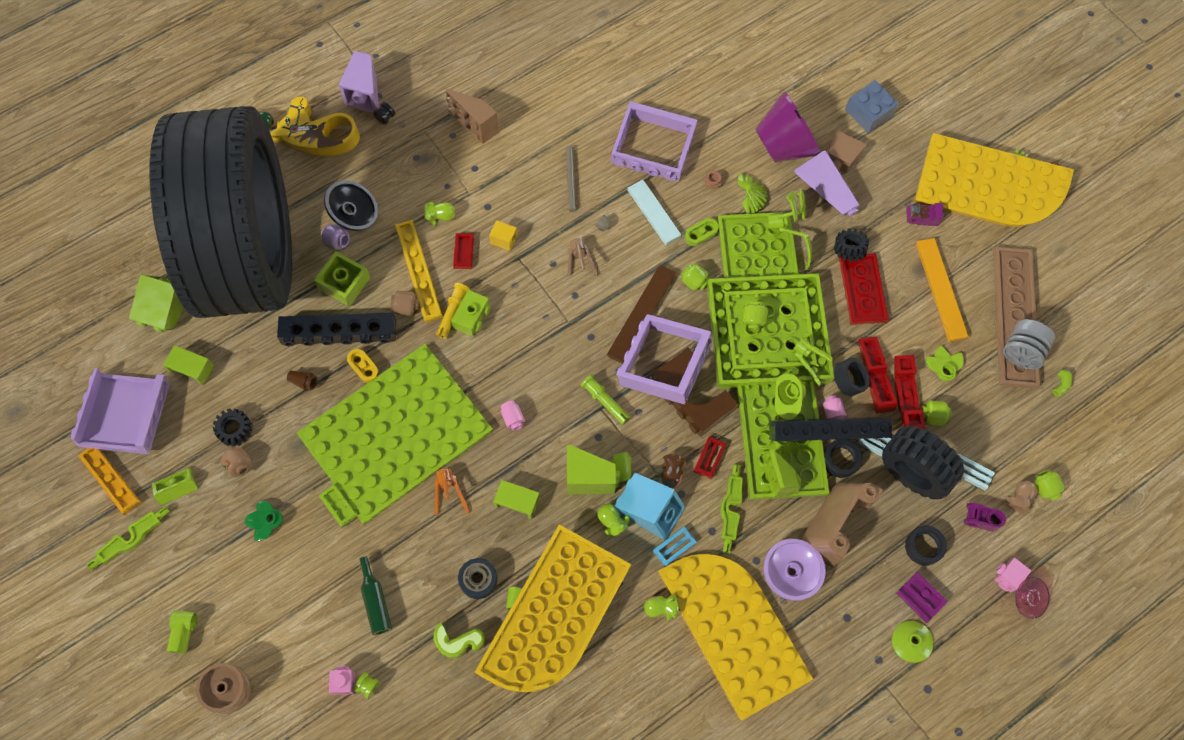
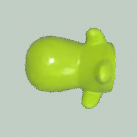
M434 202L426 203L425 219L430 221L432 226H436V219L451 221L455 217V207L451 203L445 202L438 203L437 205Z
M605 504L599 508L597 516L603 525L608 527L605 530L607 535L614 537L628 528L627 524L630 517L627 515L621 519L617 508L613 504Z
M675 594L670 595L668 598L663 596L647 598L644 603L646 615L655 618L666 614L668 621L672 617L675 619L679 614Z

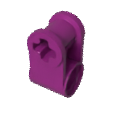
M967 503L966 505L968 509L967 517L963 522L966 526L994 532L1006 523V516L1000 510L985 507L978 503ZM991 517L997 520L998 525L991 521Z

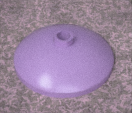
M799 539L780 541L769 550L765 557L763 565L765 580L772 591L784 599L800 601L810 598L817 593L824 582L825 564L823 558L806 541ZM793 569L795 575H790L788 570Z

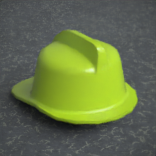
M782 374L778 377L775 386V410L785 420H792L798 416L802 408V400L806 395L804 383L794 374Z

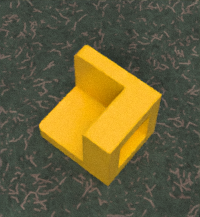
M496 221L489 234L490 244L511 251L517 238V227Z

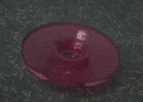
M1026 578L1019 584L1016 590L1015 602L1018 611L1024 617L1030 619L1038 618L1045 613L1050 601L1047 585L1039 578Z

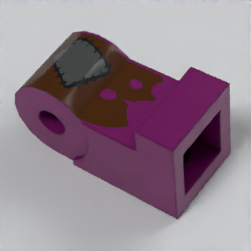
M935 203L934 206L908 205L906 207L907 222L917 225L938 226L943 219V203Z

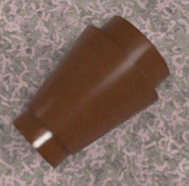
M290 370L287 374V381L305 391L314 390L317 385L318 378L312 372Z

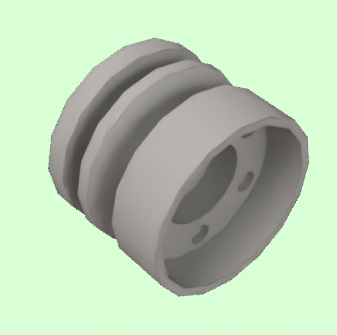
M1020 320L1016 323L1011 337L1004 346L1003 354L1011 363L1019 367L1032 370L1040 369L1047 358L1048 351L1052 348L1055 334L1048 326L1038 321Z

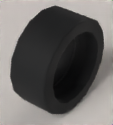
M848 358L836 364L834 379L843 394L855 396L868 389V371L860 360ZM848 370L852 373L855 384L852 382Z
M847 439L831 442L824 451L826 471L838 478H847L853 475L862 462V453L858 445ZM837 448L848 450L854 459L852 466L848 469H840L835 466L831 461L833 450Z
M924 525L916 528L908 535L905 540V549L913 562L918 565L929 566L944 557L947 551V542L940 530L933 526ZM922 534L931 536L937 544L936 554L932 557L920 555L914 545L916 537Z

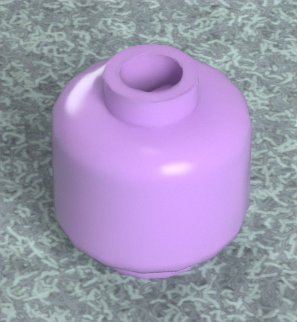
M337 224L327 225L321 234L323 244L335 250L343 249L350 241L348 230Z

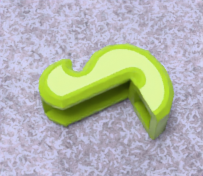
M442 622L436 626L434 631L436 647L443 656L449 659H459L464 656L470 646L474 652H478L486 644L484 633L476 628L451 641Z

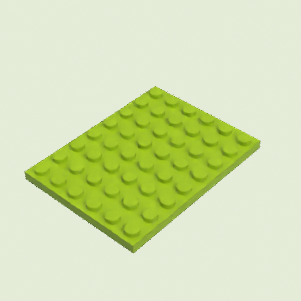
M423 344L377 376L375 380L358 389L296 433L333 484H336L358 514L357 517L365 526L435 475L437 471L446 467L490 435L493 429L427 345Z

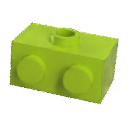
M468 290L451 320L452 328L473 337L475 332L480 331L483 317L487 316L490 312L489 299Z

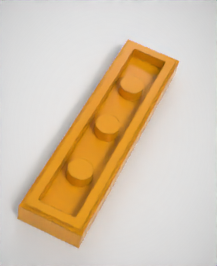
M87 448L78 455L123 515L128 514L142 503L101 449Z

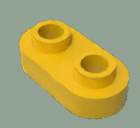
M353 349L348 353L347 361L350 367L363 382L369 383L379 376L376 365L363 350ZM360 358L361 361L356 363L355 360ZM368 372H372L371 376H366Z

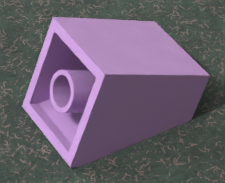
M354 51L341 78L339 88L346 106L373 113L375 109H379L377 77L372 57L365 52Z

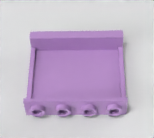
M94 368L93 375L89 378L88 390L83 396L82 408L77 414L76 426L71 432V440L78 447L150 454L169 389V381L165 375L156 374L155 379L102 374L98 368Z

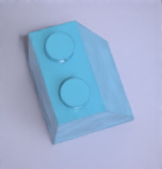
M634 473L633 477L628 480L625 490L617 498L615 507L622 516L628 515L631 521L663 540H667L685 509L684 504L674 489L637 473Z

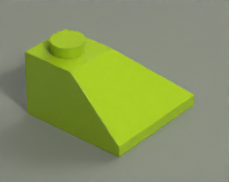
M774 449L769 450L763 463L773 498L797 494L802 486L800 476L796 475L795 469Z

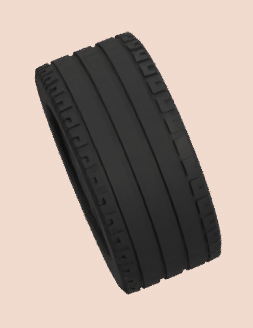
M252 106L176 112L163 115L156 124L150 149V196L161 257L170 283L179 301L186 311L195 318L266 312L284 308L292 283L291 227L278 155L271 133L263 117Z

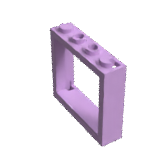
M630 101L611 154V163L620 167L631 168L634 171H642L652 176H660L669 181L679 182L698 120ZM632 118L688 134L677 168L620 153Z
M647 314L644 321H641L639 324L638 334L633 337L630 350L625 353L623 365L619 366L617 370L620 386L685 405L711 347V331ZM650 329L698 342L679 387L630 374Z

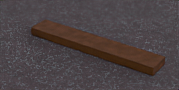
M661 264L658 266L608 351L607 356L621 364L624 363L625 353L630 350L632 339L638 334L640 322L644 321L647 314L653 315L674 279L675 271Z

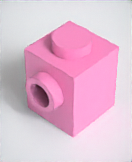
M1014 557L1007 561L1006 564L1002 563L997 568L996 573L998 574L994 580L998 582L1001 589L1011 593L1019 589L1031 570Z
M347 666L336 667V670L330 671L329 693L332 695L355 694L356 673L349 670Z

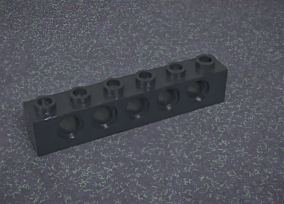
M394 313L278 316L277 338L281 345L294 346L295 344L312 346L318 343L323 345H332L333 343L349 345L352 342L370 344L371 342L378 341L390 343L391 341H396V318ZM374 327H380L377 331H371ZM341 328L339 332L334 333L335 329ZM355 328H361L358 332H352ZM317 329H322L321 332L314 333ZM297 330H303L301 333L295 334Z
M887 417L769 420V440L892 438V418Z

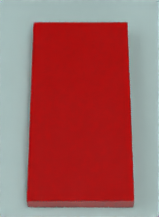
M876 253L866 254V257L862 260L859 259L858 262H855L854 259L852 262H849V259L844 261L843 257L839 258L850 324L887 323L889 317Z

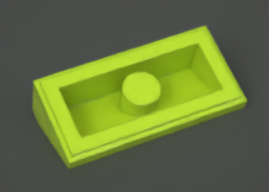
M191 468L184 469L152 483L153 495L159 505H164L198 490Z

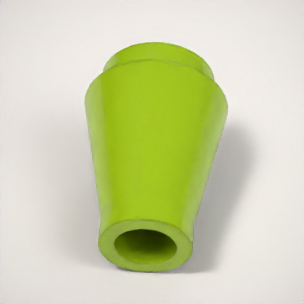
M628 452L613 455L614 460L612 462L616 464V470L620 471V482L628 481L632 478L631 457H629Z

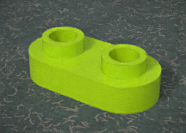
M707 218L688 228L685 233L686 243L690 246H698L714 237L719 228L717 221Z

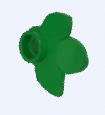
M267 501L257 502V511L248 514L244 520L247 527L255 529L254 541L267 539L272 534L273 529L278 528L283 523L282 513L277 509H273L271 503Z

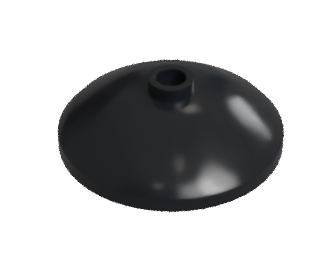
M346 180L338 181L332 184L325 193L324 206L326 212L340 227L350 231H362L369 228L375 222L378 215L377 202L371 192L361 184Z

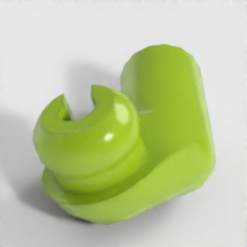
M1059 371L1058 378L1061 379V384L1053 389V394L1056 397H1060L1071 388L1072 374L1070 371Z

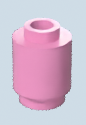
M830 396L825 399L823 407L827 419L847 417L842 398Z
M508 401L501 405V415L507 429H512V431L521 429L525 419L519 405L515 401Z

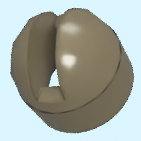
M603 215L595 226L601 231H606L609 229L611 222L608 217Z

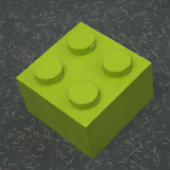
M335 251L314 282L319 291L350 307L370 280V275L367 268Z

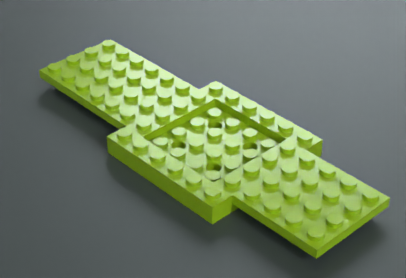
M790 212L718 215L717 223L719 225L718 232L724 278L708 279L706 285L717 388H737L749 500L774 499L763 463L771 449H774L795 469L796 475L800 476L802 483L797 494L780 498L828 496L830 494L822 440H769V420H785L777 414L774 404L776 381L784 373L794 374L806 387V395L802 400L801 411L792 420L819 419L814 384L817 383L802 362L795 356L797 351L788 349L786 343L792 342L796 345L804 337L815 347L831 356L819 274H798L793 234L780 232V229H769L768 215ZM789 216L788 226H785V228L792 230L791 217ZM749 302H762L768 308L767 324L760 327V330H750L748 325L742 322L743 308ZM781 308H789L791 313L786 315L782 313ZM755 344L758 350L755 352L750 351L748 345ZM812 352L809 357L803 356L821 384L832 383L834 380L832 361H827L815 352Z

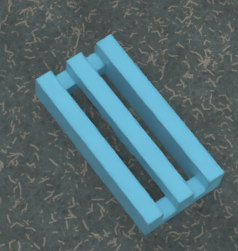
M684 526L652 552L656 554L659 561L666 567L695 545L697 541ZM684 533L686 535L663 554L659 552ZM688 539L691 541L669 559H665L667 555Z

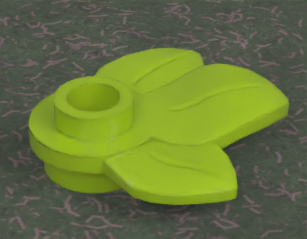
M939 346L934 353V357H926V364L931 371L937 373L941 380L948 382L953 380L956 376V371L963 367L962 353H957L950 356L942 346Z

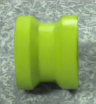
M364 672L356 682L354 691L357 693L361 692L365 698L370 699L379 686L380 681L376 678L372 679L367 672Z

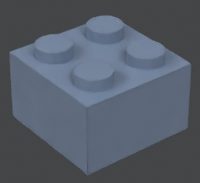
M874 80L849 98L845 110L869 133L891 118L899 103Z

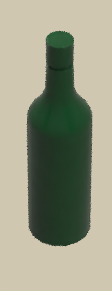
M368 557L359 558L363 572L361 593L372 635H380L391 631L393 628L381 583L372 575Z

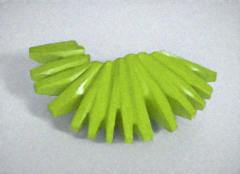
M739 172L737 184L744 190L746 189V198L741 203L747 214L750 212L755 213V211L758 212V210H761V207H764L765 204L763 202H767L766 189L764 185H757L759 180L753 182V176L749 178L747 174L744 178L743 174Z

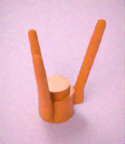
M451 469L437 471V479L434 480V514L438 515L440 488L444 489L445 499L448 500V488L452 487V484L466 513H469L470 510L457 483L456 475H452Z

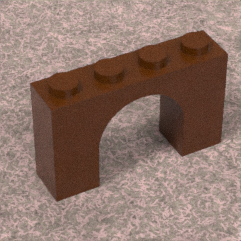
M687 347L652 374L651 380L679 387L693 352ZM726 390L710 402L702 405L692 404L688 401L684 405L665 399L669 405H673L677 409L678 416L689 423L690 430L700 437L733 413L738 406V403Z

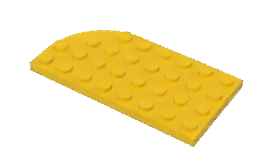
M933 133L928 145L914 202L932 206L935 203H943V210L1004 226L1023 227L1044 220L1059 208L1068 194L1074 169Z
M559 524L474 673L500 688L515 692H535L560 682L575 668L631 564Z
M698 554L684 557L658 570L670 595L675 594L683 619L740 721L814 680L761 588L743 567L721 556Z

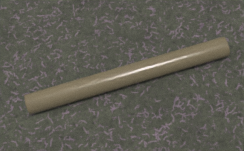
M567 146L569 211L575 212L573 147Z

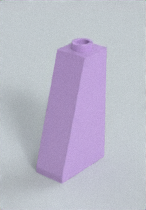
M825 150L794 170L801 179L844 216L849 215L850 217L859 211L858 208L861 207Z

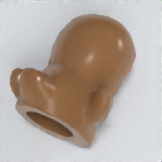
M1030 481L1020 482L1017 485L1015 496L1006 497L1009 507L1020 513H1028L1029 506L1037 495V486Z

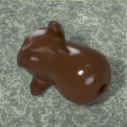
M668 454L663 457L665 462L661 465V467L666 468L662 475V483L669 488H675L681 483L683 475L681 468L685 465L686 460L678 455Z

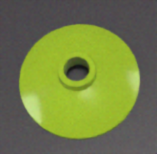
M905 621L894 629L892 646L901 659L911 663H918L930 656L933 650V638L928 628L917 621ZM912 637L917 638V644H914L912 642Z

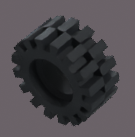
M844 229L836 236L834 253L838 254L839 258L843 257L844 261L849 259V262H852L854 259L855 262H858L859 259L862 260L866 257L869 238H867L866 234L862 235V231L858 233L857 229H854V231L847 229V232Z
M229 408L227 413L224 410L221 412V417L219 415L216 416L217 421L213 422L215 425L213 431L215 436L228 446L230 444L231 447H235V444L240 446L242 445L241 441L246 442V437L251 436L252 423L243 411L235 408L232 411ZM232 421L239 422L240 428L236 433H226L228 423Z

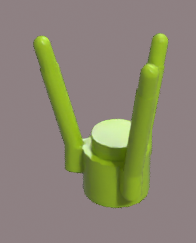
M803 337L794 347V350L797 351L795 356L802 362L817 385L820 386L821 382L803 356L809 357L812 352H815L829 362L832 361L833 357L815 347Z

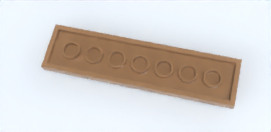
M995 247L993 249L999 386L1038 389L1040 387L1039 369L1032 370L1019 367L1011 363L1003 354V348L1011 337L1016 323L1023 319L1036 321L1032 250Z

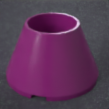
M783 92L755 128L756 132L775 163L818 155L820 149L803 117L800 116L790 96Z

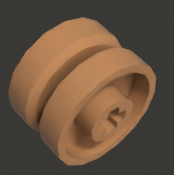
M217 663L201 673L196 684V695L198 702L205 709L219 714H231L239 711L247 703L251 695L252 685L249 676L244 670L228 663Z

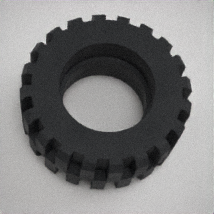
M917 426L902 427L883 449L882 460L887 470L903 486L908 487L912 492L918 493L922 497H929L933 500L947 497L964 474L962 459L945 440H941L936 434H932L926 429H920Z

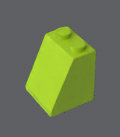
M140 274L129 319L135 320L136 324L140 326H154L153 329L160 332L174 329L184 307L175 294L170 280L161 276Z
M567 445V495L615 494V488H619L620 471L616 470V464L572 445Z

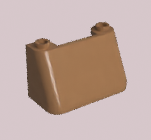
M837 483L826 497L803 535L802 540L811 544L820 553L826 564L831 567L835 566L844 558L850 546L849 539L839 532L850 512L853 513L858 508L867 510L870 504L876 502L883 490L872 483Z

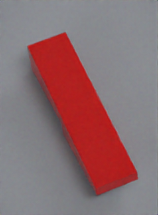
M878 338L858 339L863 364L869 375V388L876 414L893 412L898 403L886 372L888 366Z

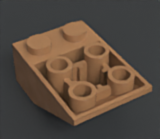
M446 89L448 112L452 117H456L464 129L467 128L475 140H479L484 144L499 133L497 112L486 101Z

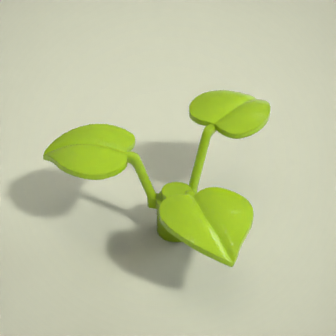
M802 188L797 194L796 191H791L786 197L791 205L792 212L768 215L770 230L780 229V232L804 237L808 250V262L805 270H807L813 254L810 237H808V234L785 228V226H788L789 216H793L794 222H797V216L802 213V220L806 218L805 194ZM797 194L800 197L801 204L799 210L797 208Z

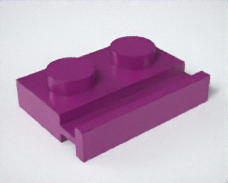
M918 572L914 573L896 592L925 623H928L948 602Z

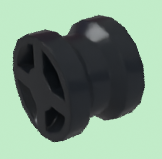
M382 102L380 108L373 111L375 118L385 125L389 122V118L394 117L396 114L395 110L386 102Z

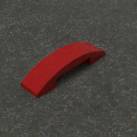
M914 355L895 356V389L903 426H917L920 429H925L923 410H920L915 374L917 373Z

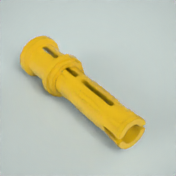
M454 283V291L451 297L448 298L449 305L436 332V336L442 338V336L443 339L448 338L452 327L451 320L466 292L470 290L464 284Z

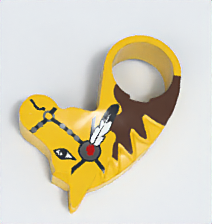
M296 97L291 101L288 114L280 122H277V129L271 132L274 142H284L294 149L318 156H334L349 152L357 146L360 140L359 130L353 118L348 114L334 113L311 121L312 109L305 97ZM347 125L352 127L351 133L345 139L340 141L329 139L330 132L337 126Z

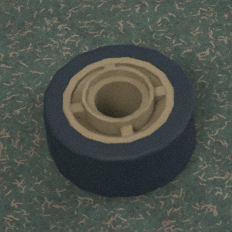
M470 559L459 570V586L469 598L477 600L486 598L493 593L497 586V572L494 566L486 559ZM477 574L483 576V580L480 583L472 581L473 577Z

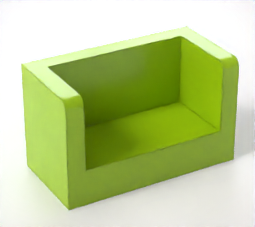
M175 345L163 364L167 371L171 373L176 371L194 378L201 385H204L214 367L208 358Z
M501 480L493 504L497 508L501 505L527 514L528 518L532 519L540 495L539 492Z

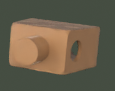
M836 130L827 153L838 170L848 172L860 158L867 144Z

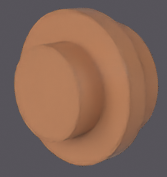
M711 171L705 176L704 182L707 187L716 189L722 184V176L717 171Z

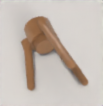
M575 238L571 240V248L568 249V275H571L573 255L579 257L581 268L585 269L583 259L585 254L594 275L597 276L598 272L589 254L588 246H585L584 239Z

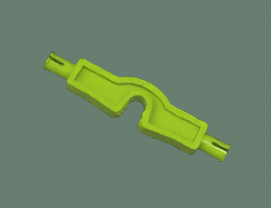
M737 464L733 465L732 476L728 478L726 496L720 505V515L723 520L721 539L724 540V553H731L732 541L736 540L740 520L739 513L729 510V506H740L742 503L743 478L740 477L741 465L737 466Z
M164 506L156 513L151 511L129 525L128 530L131 534V539L126 541L121 535L114 536L105 546L96 551L97 557L86 564L88 568L92 571L101 563L106 565L121 553L137 548L145 536L161 524L160 519L170 513L169 509Z

